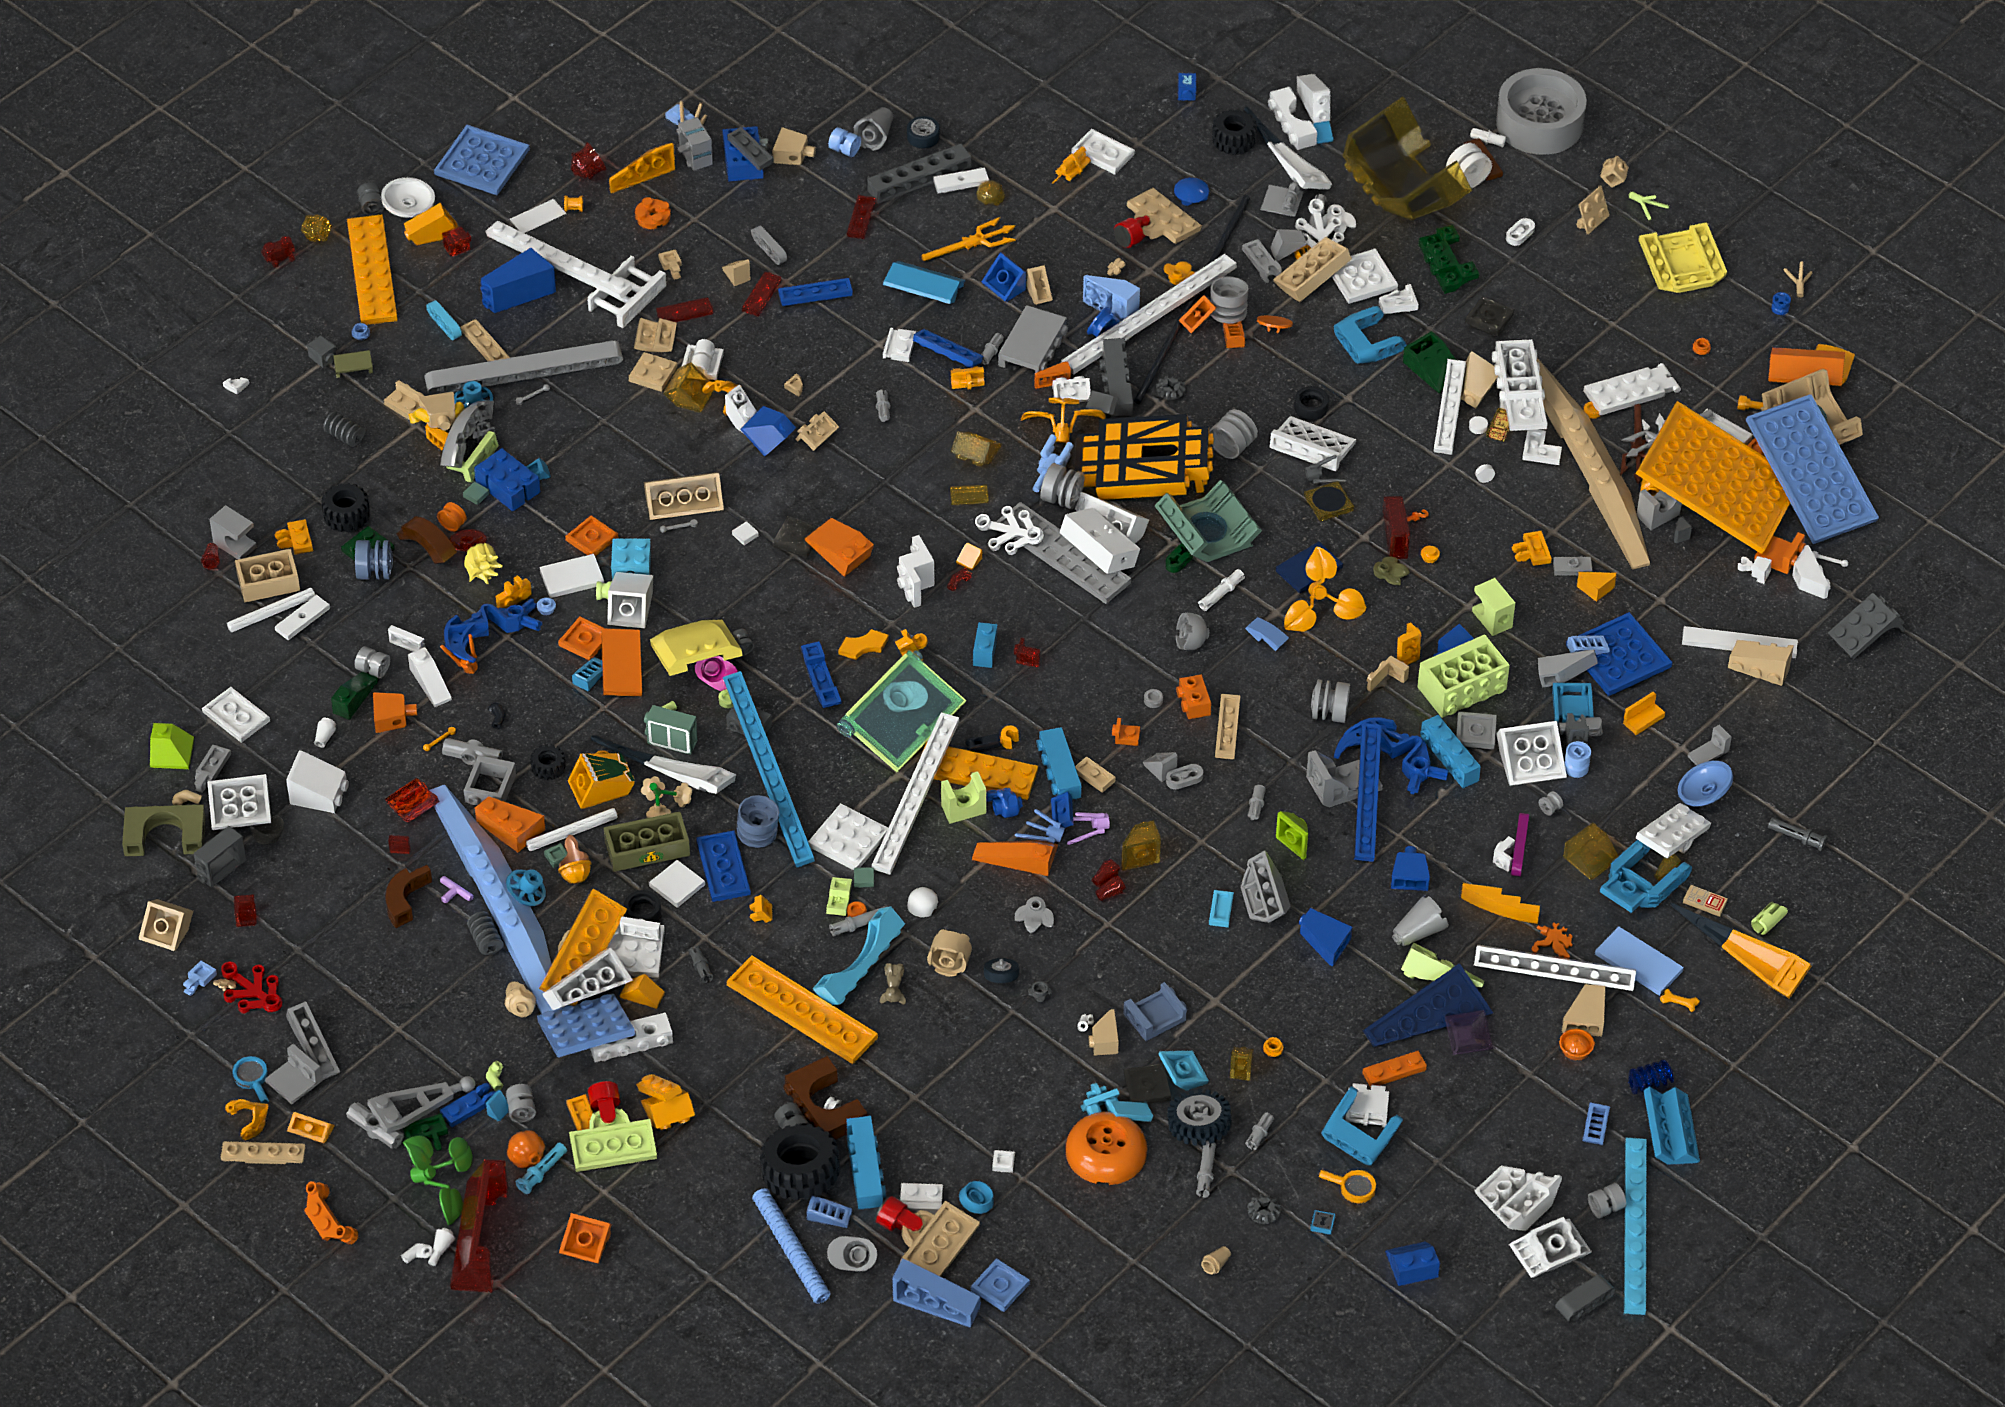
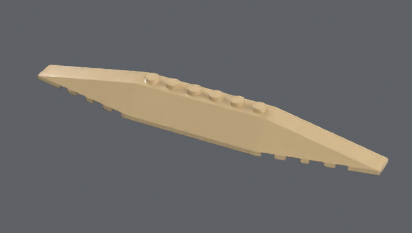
M1537 358L1536 361L1539 362L1540 366L1539 376H1542V389L1545 391V399L1543 400L1544 410L1560 439L1564 438L1590 485L1589 491L1632 570L1650 565L1629 488L1622 476H1620L1619 470L1588 415Z

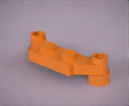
M309 1182L306 1186L308 1197L307 1207L304 1211L321 1237L326 1241L333 1238L342 1240L347 1244L355 1243L358 1239V1231L350 1226L344 1227L340 1225L325 1202V1199L329 1196V1187L320 1182Z

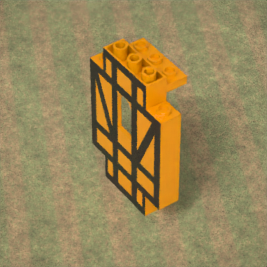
M1187 414L1099 419V433L1077 434L1075 471L1084 473L1083 487L1096 486L1097 497L1101 500L1164 496L1166 493L1171 495H1187V487H1190V481L1195 480L1197 493L1204 492V485L1208 484L1209 473L1213 472V464L1210 461V458H1213V447L1210 446L1214 444L1213 433H1210L1209 426L1192 427V421H1188ZM1172 444L1178 447V451L1170 456L1142 457V446Z

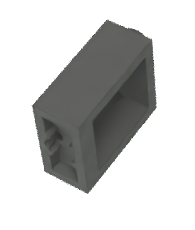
M230 826L226 827L194 853L197 878L201 883H206L212 888L246 861L243 837Z

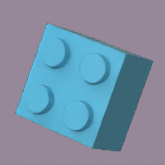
M613 539L612 580L616 572L650 575V539Z

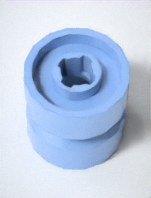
M837 127L833 130L828 145L829 148L835 151H841L842 154L853 157L860 148L861 137Z
M1576 741L1570 743L1566 748L1565 770L1571 777L1580 778L1589 771L1591 749L1586 743Z

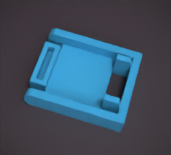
M1553 683L1554 721L1559 723V718H1562V723H1566L1567 713H1573L1575 721L1579 720L1581 714L1585 718L1594 717L1591 683ZM1563 692H1581V696L1563 695Z

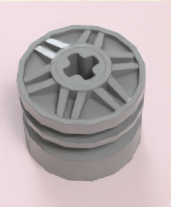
M1222 277L1213 281L1211 284L1210 301L1217 308L1211 314V317L1222 323H1236L1245 319L1247 316L1249 290L1247 283L1236 277Z
M1230 410L1210 429V433H1213L1214 444L1211 445L1225 458H1237L1256 439L1258 433L1256 425L1242 411Z
M1056 463L1051 464L1043 479L1040 493L1041 499L1052 504L1058 500L1061 507L1065 506L1068 509H1073L1083 490L1084 473L1076 472L1074 469H1070L1067 472L1065 466Z
M1318 679L1312 694V719H1318L1319 711H1322V720H1325L1328 712H1331L1333 722L1345 723L1350 683L1337 682L1335 690H1332L1330 680H1327L1325 689L1322 688L1323 680Z

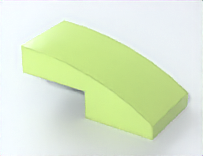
M832 878L826 914L846 916L852 879Z

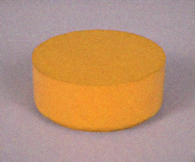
M1592 402L1584 405V411L1589 418L1595 419L1600 417L1599 411L1595 409Z

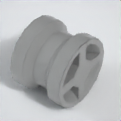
M1551 791L1547 794V797H1542L1539 800V806L1546 815L1551 816L1555 810L1563 807V801L1556 792Z

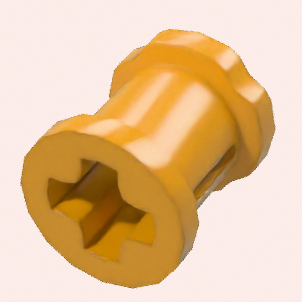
M565 196L564 211L579 210L583 212V196L579 198Z

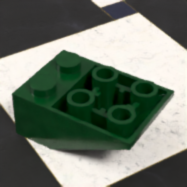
M1431 331L1404 347L1403 363L1437 393L1443 392L1448 359H1456L1444 341Z

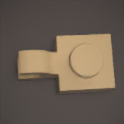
M676 249L660 253L659 260L664 270L670 269L674 280L681 278L679 266H682Z

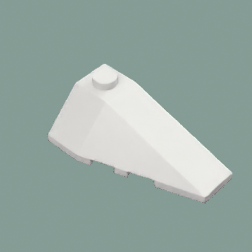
M1081 492L1075 507L1076 511L1094 508L1134 544L1143 537L1149 522L1147 518L1084 492Z

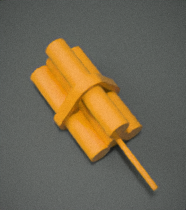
M1081 146L1074 154H1070L1063 161V164L1056 170V174L1059 176L1052 184L1062 175L1068 181H1071L1077 174L1083 172V168L1091 162V159L1085 154V147Z

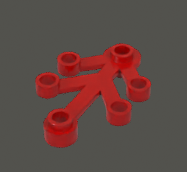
M226 962L222 965V976L227 980L236 981L246 989L225 990L223 995L226 1002L232 1003L236 998L257 997L260 999L256 1001L240 1000L238 1002L239 1012L247 1013L250 1009L264 1008L267 1012H276L281 1009L283 1003L281 997L277 995L279 980L276 975L267 977L266 982L269 991L266 994L262 991V977L265 975L262 965H255L252 968L254 984L238 973L237 965L234 962Z

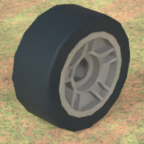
M919 116L909 121L907 124V140L912 146L930 148L938 143L940 139V125L935 119L928 116Z

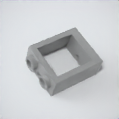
M478 755L464 788L465 803L479 805L488 796L506 802L516 777L515 763ZM479 774L503 778L499 792L494 793L475 789Z

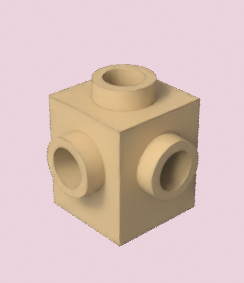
M1619 156L1607 159L1603 164L1600 177L1612 188L1625 181L1629 167Z

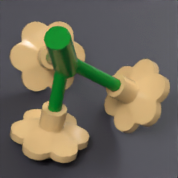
M654 776L651 779H644L641 793L646 795V798L650 801L656 800V803L650 807L646 816L651 818L671 813L670 809H667L666 806L660 803V798L663 794L673 795L679 807H685L686 804L691 802L692 788L688 787L687 783H682L681 786H677L676 790L668 791L664 790L665 784L660 782L658 777Z

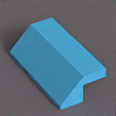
M896 261L893 262L883 285L951 304L955 302L958 288L964 286L965 280Z
M1651 1087L1643 1090L1655 1157L1668 1165L1698 1163L1700 1159L1688 1094L1676 1087L1664 1094Z

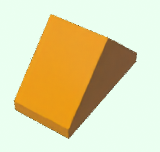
M1578 572L1577 587L1597 602L1615 588L1616 573Z
M646 974L632 978L633 981L625 984L620 998L652 1008H658L665 994Z

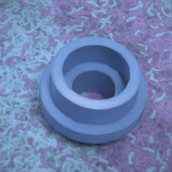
M358 323L352 329V336L357 340H364L370 335V329L364 323Z

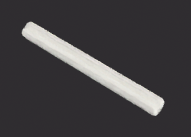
M312 588L303 590L227 623L230 632L242 629L309 601L315 596Z
M614 808L608 809L526 841V846L529 851L536 850L565 839L569 835H575L618 818L617 812Z

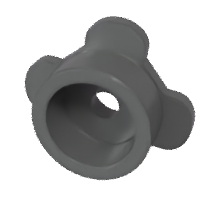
M1042 981L1035 982L1032 988L1028 989V995L1035 997L1038 1002H1043L1044 998L1052 993L1051 988H1048L1047 984Z

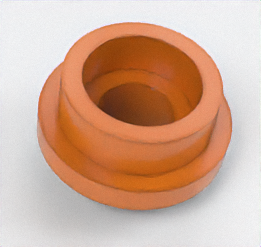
M1699 338L1693 343V351L1699 355L1708 354L1711 350V345L1705 338Z

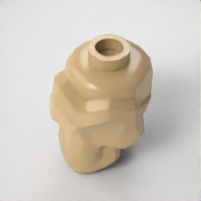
M510 982L506 988V1008L509 1012L519 1017L531 1015L536 1005L534 994L527 990L523 984Z

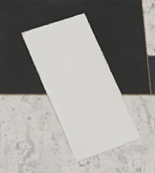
M552 199L509 220L520 232L526 233L566 213Z

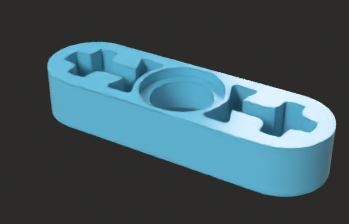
M436 300L426 305L429 315L451 340L462 336L458 324Z

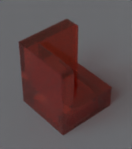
M254 894L234 896L236 926L256 925Z

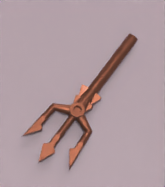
M1640 404L1634 405V434L1642 431ZM1642 436L1636 438L1634 442H1630L1631 449L1643 446L1646 440H1643ZM1644 450L1639 452L1636 457H1633L1636 459V472L1641 464V458L1644 459L1646 456ZM1628 453L1622 454L1620 476L1628 470L1626 466V455ZM1634 473V478L1639 484L1642 478Z

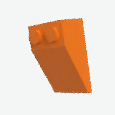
M830 518L805 538V541L844 577L871 556L874 546L861 532L833 518Z

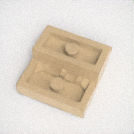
M640 318L634 349L648 352H671L677 323L659 318L658 323Z

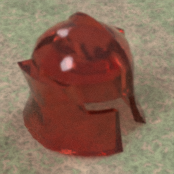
M586 142L581 150L571 153L573 156L571 159V171L574 175L591 180L596 173L607 170L600 156L588 142Z

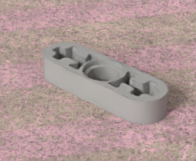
M762 226L751 230L754 241L777 265L787 261L783 248Z

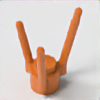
M469 634L470 656L477 658L473 637ZM444 645L440 646L466 673H475L478 668L476 661L471 663L468 660H459Z

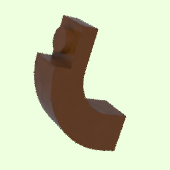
M415 516L409 522L402 525L401 530L396 533L400 540L412 539L421 544L434 563H445L457 553L448 537L436 525L422 517Z
M428 865L417 868L411 873L405 868L398 872L389 882L385 894L388 917L395 928L413 920L412 908L406 901V898L413 891L432 882L431 869Z

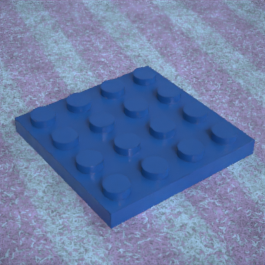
M1630 612L1578 635L1604 636L1609 652L1596 655L1598 664L1587 669V671L1608 696L1672 667V661Z

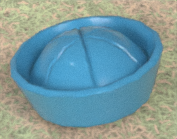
M973 1181L960 1190L959 1200L968 1211L982 1214L988 1212L993 1207V1191L986 1183Z

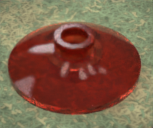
M468 529L454 533L449 540L456 550L467 552L470 547L476 546V544L486 543L487 537L481 531Z

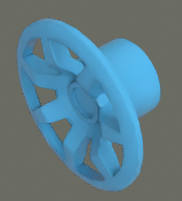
M469 381L464 384L463 390L455 393L454 402L456 404L457 402L466 401L464 404L466 408L475 402L485 401L483 398L487 396L490 397V401H493V394L488 388L481 387L480 383ZM461 392L464 394L463 397L457 398Z
M515 870L508 875L506 880L507 889L521 904L536 906L541 904L546 897V890L542 883L543 878L539 872L535 870ZM516 874H524V875L520 878V877L517 876ZM511 877L513 878V880H514L515 882H518V883H517V884H511V885H510V879H511ZM520 889L521 892L517 896L513 890ZM525 894H528V900L530 902L524 901L521 898ZM534 895L541 897L540 900L535 901Z

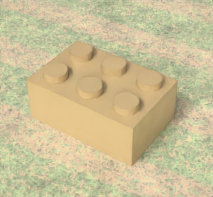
M291 549L235 560L237 577L244 603L300 591L298 574Z

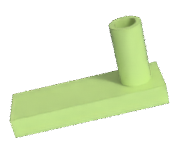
M487 432L467 461H463L462 468H446L462 472L465 481L472 483L475 479L474 467L490 457L499 446L495 432Z

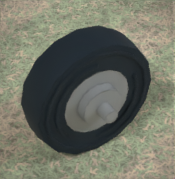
M1008 958L991 959L984 964V977L995 983L1012 982L1019 977V964Z

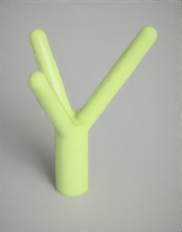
M1634 192L1629 194L1630 199L1641 204L1648 220H1651V216L1645 203L1669 208V205L1652 201L1651 199L1656 198L1655 195L1643 197Z

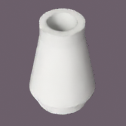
M322 718L318 722L314 741L316 746L324 748L336 731V723L333 720Z

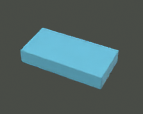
M1214 890L1209 925L1229 927L1234 892Z
M1110 1101L1108 1105L1110 1111L1116 1117H1127L1133 1121H1151L1153 1118L1147 1103Z

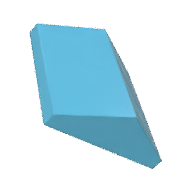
M1193 1051L1159 1052L1158 1055L1175 1085L1188 1091L1209 1082Z

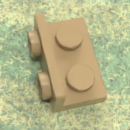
M398 380L396 382V390L384 399V405L410 420L408 414L420 408L419 397L424 395L412 389L408 384Z
M824 411L820 415L815 414L809 420L810 424L808 426L804 424L797 431L799 435L796 437V440L799 441L802 438L814 451L839 426Z

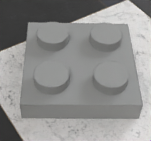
M1458 712L1456 737L1464 747L1494 749L1497 715Z

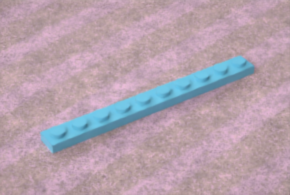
M1626 1138L1624 1314L1645 1315L1646 1139Z

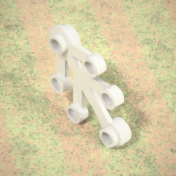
M1313 199L1309 204V211L1314 216L1316 229L1303 218H1299L1296 221L1295 227L1301 231L1305 230L1320 242L1323 238L1328 237L1334 229L1340 227L1341 219L1333 217L1330 224L1324 229L1321 217L1324 203L1320 199ZM1336 232L1332 241L1341 244L1344 240V234ZM1303 233L1307 245L1311 248L1314 247L1317 243L1311 240L1308 234Z
M1005 506L1002 509V514L1008 520L1010 526L993 522L986 514L977 516L975 524L981 531L992 529L1005 533L989 540L988 545L992 551L999 550L1001 544L1012 538L1021 536V539L1014 543L1009 542L1005 546L1006 552L1009 555H1014L1018 548L1028 543L1032 545L1038 544L1044 537L1042 529L1033 526L1030 520L1031 515L1027 510L1020 511L1018 515L1021 522L1025 523L1027 530L1019 527L1014 517V511L1010 506Z

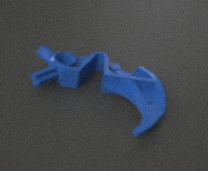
M529 599L522 606L512 605L508 608H496L494 605L484 604L477 613H473L471 618L462 622L459 616L455 615L447 622L444 629L445 647L458 658L474 663L476 658L470 656L465 651L469 643V634L472 635L473 639L489 636L487 619L493 621L506 633L517 632L524 627L540 631L542 622L528 616L537 607V603H534L533 599Z
M1368 718L1349 728L1339 741L1334 754V758L1339 759L1346 748L1360 745L1362 723L1381 725V751L1387 753L1391 759L1410 751L1402 762V772L1410 779L1407 791H1411L1410 794L1418 793L1421 782L1428 779V777L1447 780L1449 773L1447 769L1431 766L1426 743L1421 737H1409L1406 733L1399 734L1395 732L1397 726L1394 720L1385 718ZM1385 733L1389 734V736L1395 739H1398L1399 742H1391V740L1387 737Z

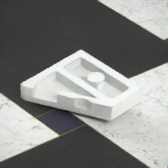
M1411 284L1406 285L1405 290L1400 292L1395 290L1379 298V305L1383 314L1418 310V302Z

